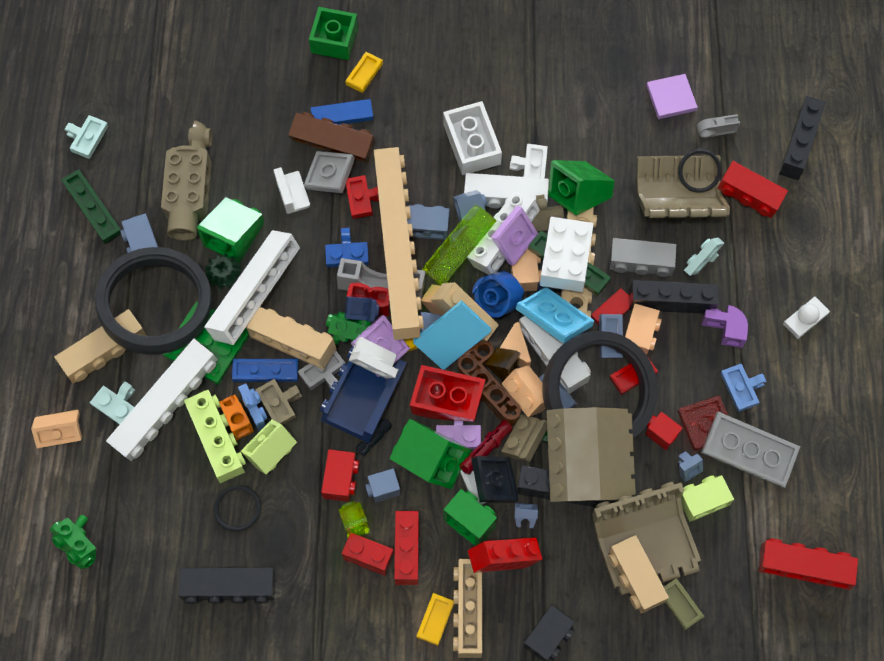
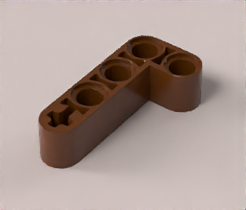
M485 340L479 341L459 357L457 371L460 374L485 379L487 383L484 385L481 400L500 421L505 420L511 426H514L520 418L521 407L485 368L494 349L490 342ZM484 350L487 351L489 354L487 356H481L478 353ZM470 364L472 368L466 370L462 368V365ZM492 395H499L502 399L494 401L490 397ZM507 411H508L509 413L514 412V413H515L514 416H513L512 414L507 415Z

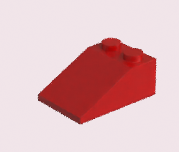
M421 365L410 402L411 412L414 415L431 419L475 422L486 380Z

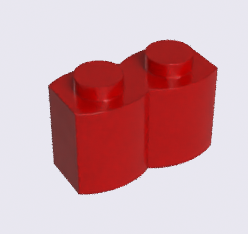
M363 283L349 284L347 296L373 298L376 300V304L379 305L378 316L390 315L389 290L387 288H370Z

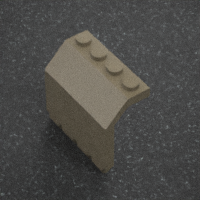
M637 156L638 203L644 216H649L650 218H665V216L677 218L686 216L708 217V215L711 217H727L729 215L730 206L724 199L721 191L717 189L720 180L712 189L702 193H696L684 187L678 175V167L684 156ZM690 156L683 166V177L688 185L694 188H705L714 182L717 176V164L711 156Z
M592 407L547 410L550 502L618 500L626 495H631V497L636 495L635 479H631V475L635 474L634 456H630V452H634L633 434H629V430L632 429V414L628 413V409Z
M669 482L662 485L661 489L655 491L650 488L641 491L640 495L635 497L626 495L620 497L618 502L610 504L609 501L596 505L592 517L597 542L613 588H618L621 595L630 592L628 588L622 586L619 580L621 574L617 567L614 568L608 558L611 546L635 535L656 574L660 576L662 583L680 578L678 569H681L683 576L700 571L698 563L701 559L683 513L681 496L684 493L682 483L674 485V482Z

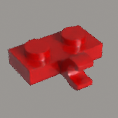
M365 175L348 178L346 188L352 219L373 215L370 200L379 201L378 187L368 189Z

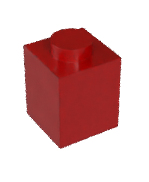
M661 412L657 417L652 416L647 425L648 429L645 435L667 451L683 428Z

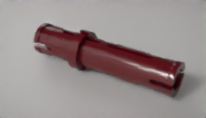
M502 420L492 432H488L485 435V439L459 464L460 469L465 474L470 475L473 471L471 459L476 456H488L494 448H498L501 445V441L513 430L512 426L507 421Z

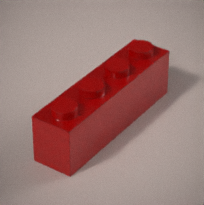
M771 538L761 545L758 572L850 590L856 585L858 558L851 557V554L845 552L834 554L829 553L825 548L809 549L800 543L789 545L782 543V540Z

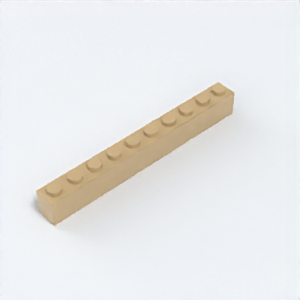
M399 147L374 150L393 337L394 340L420 338V329H424L423 316H418L417 311L422 309L421 299L416 297L415 291H419L418 278L413 276V273H417L416 260L411 259V255L415 254L414 242L409 241V237L413 236L412 224H407V219H411L410 206L405 207V202L409 201L408 189H403V185L407 184L406 172H401V168H405L404 155H399Z

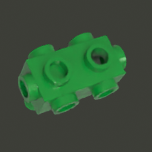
M339 312L338 314L328 315L326 326L329 327L328 333L333 334L332 337L336 346L340 340L343 342H348L349 339L355 340L372 322L368 320L344 318L345 313Z
M80 515L75 523L67 517L63 521L54 523L50 528V531L53 533L52 542L54 545L64 551L69 562L78 566L81 570L89 568L96 560V547L86 538V533L82 529L88 521V518L84 515Z

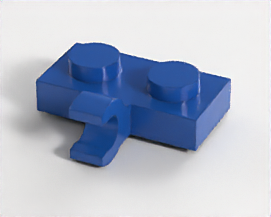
M341 228L342 244L325 245L327 267H339L341 258L362 261L365 265H369L367 242L351 243L350 228Z

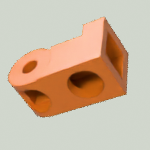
M235 394L219 401L236 441L254 432Z

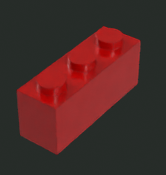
M732 161L717 187L724 195L737 199L742 205L749 206L757 210L759 214L772 218L777 212L788 190L735 161Z
M396 511L395 585H418L419 512Z
M537 538L484 541L468 550L473 573L525 569L543 560Z

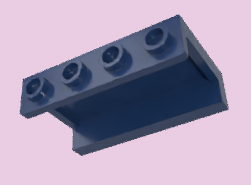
M353 346L351 347V349H350V351H349V353H348V355H347V358H348V359L350 358L351 353H352V351H353V348H354ZM399 359L397 364H393L392 367L398 369L395 378L388 379L381 376L377 377L375 373L349 361L347 365L343 364L338 373V376L341 377L339 382H333L329 394L332 395L329 401L324 400L320 408V412L323 413L320 421L369 443L407 362Z

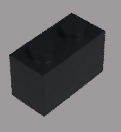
M551 605L524 642L523 647L542 661H548L549 658L554 661L561 651L558 647L562 640L567 642L575 630L572 629L574 621Z

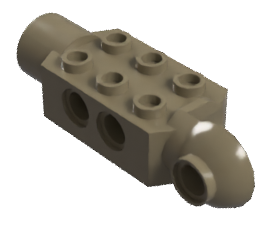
M194 121L193 127L189 129V146L173 147L166 151L161 208L168 219L167 235L176 240L187 241L195 239L197 237L198 222L208 216L212 162L206 148L212 146L211 128H206L199 121Z

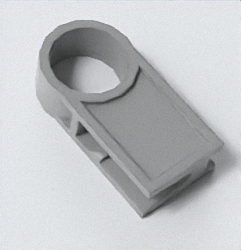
M738 114L700 121L697 124L699 136L708 138L736 133L740 125Z

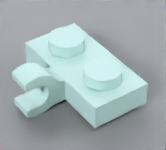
M90 115L87 117L82 128L68 123L65 131L68 132L67 136L75 139L70 147L71 152L90 159L106 132L108 123Z
M720 238L707 239L700 248L702 250L699 254H694L687 261L688 266L684 271L690 276L698 274L707 262H713L719 256L716 252L723 246L724 242Z
M125 381L116 395L103 385L90 401V404L120 425L134 409L126 401L132 396L135 389Z

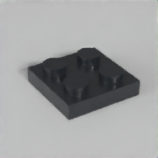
M476 456L471 459L479 502L514 503L519 501L509 457Z

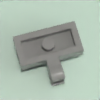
M335 351L324 370L308 364L300 369L298 374L310 390H313L324 381L331 388L334 381L338 383V380L333 375L338 373L342 365H346L338 352Z

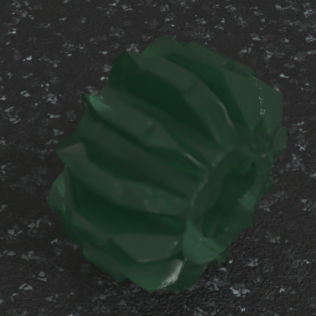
M226 253L221 258L216 254L215 260L209 258L210 265L205 266L208 281H210L213 287L218 285L220 290H222L224 285L230 289V283L235 284L237 278L241 275L240 263L236 262L234 256L229 258Z

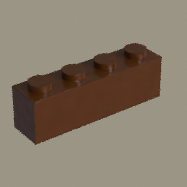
M307 112L295 114L288 135L292 141L332 153L352 154L355 160L365 163L369 162L376 141L368 130L360 129V131H357L348 124L341 123V125H337L328 118L320 120Z

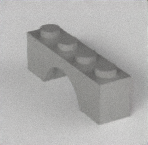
M341 258L337 273L339 290L348 291L349 284L363 283L370 288L384 287L388 289L387 274L369 269L362 261ZM417 270V273H413V276L418 278L419 291H415L416 297L422 299L425 287V271Z

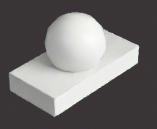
M813 297L784 321L783 325L799 339L826 317L830 311L816 297Z

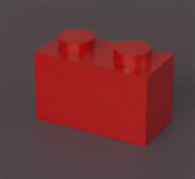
M328 450L321 491L323 499L350 502V496L355 495L356 482H353L354 474H358L360 461L356 460L355 453Z
M350 533L342 551V557L345 561L386 576L394 557V551L392 548Z

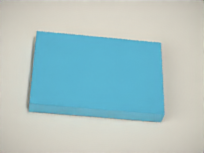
M547 287L518 302L516 310L563 344L591 328L594 323L592 318Z
M461 300L420 333V338H414L413 344L444 370L491 332V327Z

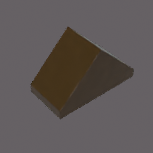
M497 347L486 365L503 382L513 370L518 369L520 352Z

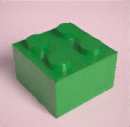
M318 7L309 37L311 53L349 60L358 31L357 14Z
M460 489L443 509V521L472 545L477 546L486 541L495 530L496 513L489 506L485 505L483 507L479 504L477 497L470 491L464 492Z

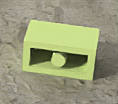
M271 420L241 452L256 469L267 474L276 467L284 455H287L292 450V447L297 442L280 423Z
M712 475L703 479L702 484L685 486L681 501L683 510L689 522L730 506L734 498L723 476L715 478Z

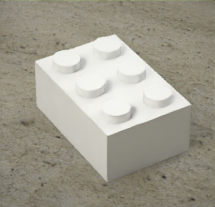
M482 101L443 112V125L462 175L501 165L502 151Z
M557 217L550 218L540 286L583 292L594 223Z

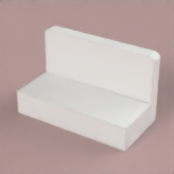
M282 168L274 169L275 179L287 214L309 208L310 202L299 171L284 175Z
M363 337L357 338L349 358L350 362L385 379L395 378L398 369L392 367L397 356L395 353Z

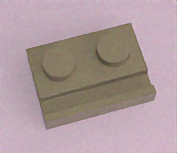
M521 414L501 452L507 457L530 462L547 431V421H541L538 418L527 417Z

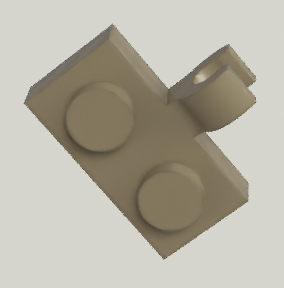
M544 194L536 195V203L540 211L532 221V224L537 232L549 230L551 217L564 219L562 205L547 207V199Z
M273 379L256 389L272 420L284 425L296 418L289 405V402L296 401L302 397L296 385L282 393L277 382Z

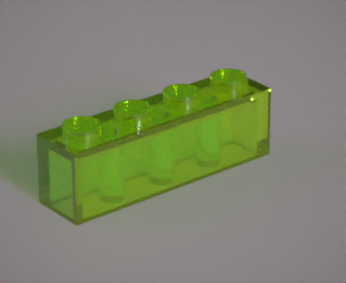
M475 204L421 270L425 271L438 284L446 283L497 220L482 207Z

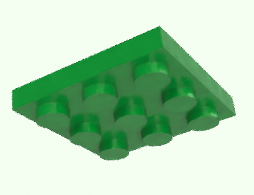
M197 301L195 302L192 309L190 310V312L188 313V315L186 316V318L184 319L179 328H181L191 319L194 312L196 311L198 305ZM211 309L209 319L212 317L215 310ZM204 327L195 340L213 353L218 360L216 361L215 368L210 373H206L203 378L219 386L231 367L233 359H236L250 337L246 327L234 345L215 341ZM189 344L162 355L174 362Z

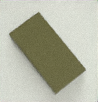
M677 578L664 586L669 597L665 604L684 631L704 618L702 612Z

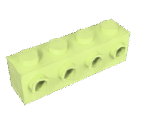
M209 390L185 399L186 407L218 481L223 483L245 473L242 467L246 464L241 452L236 453L234 449L237 442L233 433H227L225 427L229 426L225 415H220L217 410L221 406L216 395L211 396Z

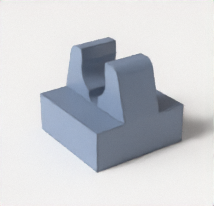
M685 451L678 456L681 460L678 462L679 474L684 482L703 472V459L698 454L691 457Z
M515 503L514 516L516 526L521 527V521L528 519L529 528L534 527L538 518L537 504Z

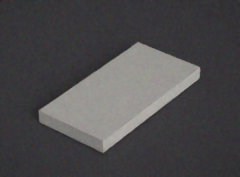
M716 412L701 454L776 486L785 488L800 446L721 412Z

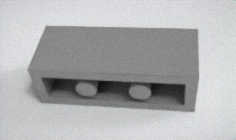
M613 238L610 248L609 270H614L618 273L628 271L639 275L648 273L656 274L660 277L672 276L675 269L676 244Z

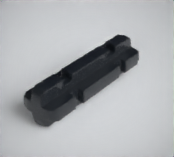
M383 418L378 423V427H376L370 442L361 441L356 446V451L360 455L365 456L370 451L369 448H373L384 436V432L387 433L391 429V423Z

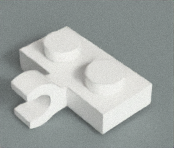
M527 144L526 157L512 156L510 170L518 171L524 169L523 177L544 178L548 146Z

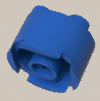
M500 271L480 278L475 283L472 294H474L475 302L490 317H501L516 310L517 303L522 300L524 289L512 274Z

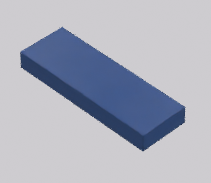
M370 99L311 107V113L314 115V118L320 120L328 118L337 125L374 120Z
M233 359L232 381L270 382L275 379L276 382H298L299 361L298 359Z

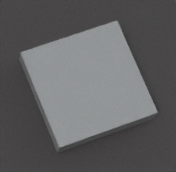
M316 151L304 183L305 189L343 193L355 160L352 154Z

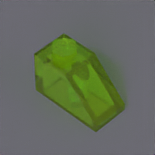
M348 502L342 505L341 509H338L347 538L350 533L359 536L370 533L368 521L360 502Z

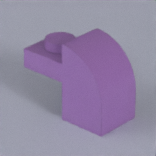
M728 305L725 312L719 309L705 311L702 317V326L723 329L721 345L743 348L747 340L748 322L745 315L739 309Z

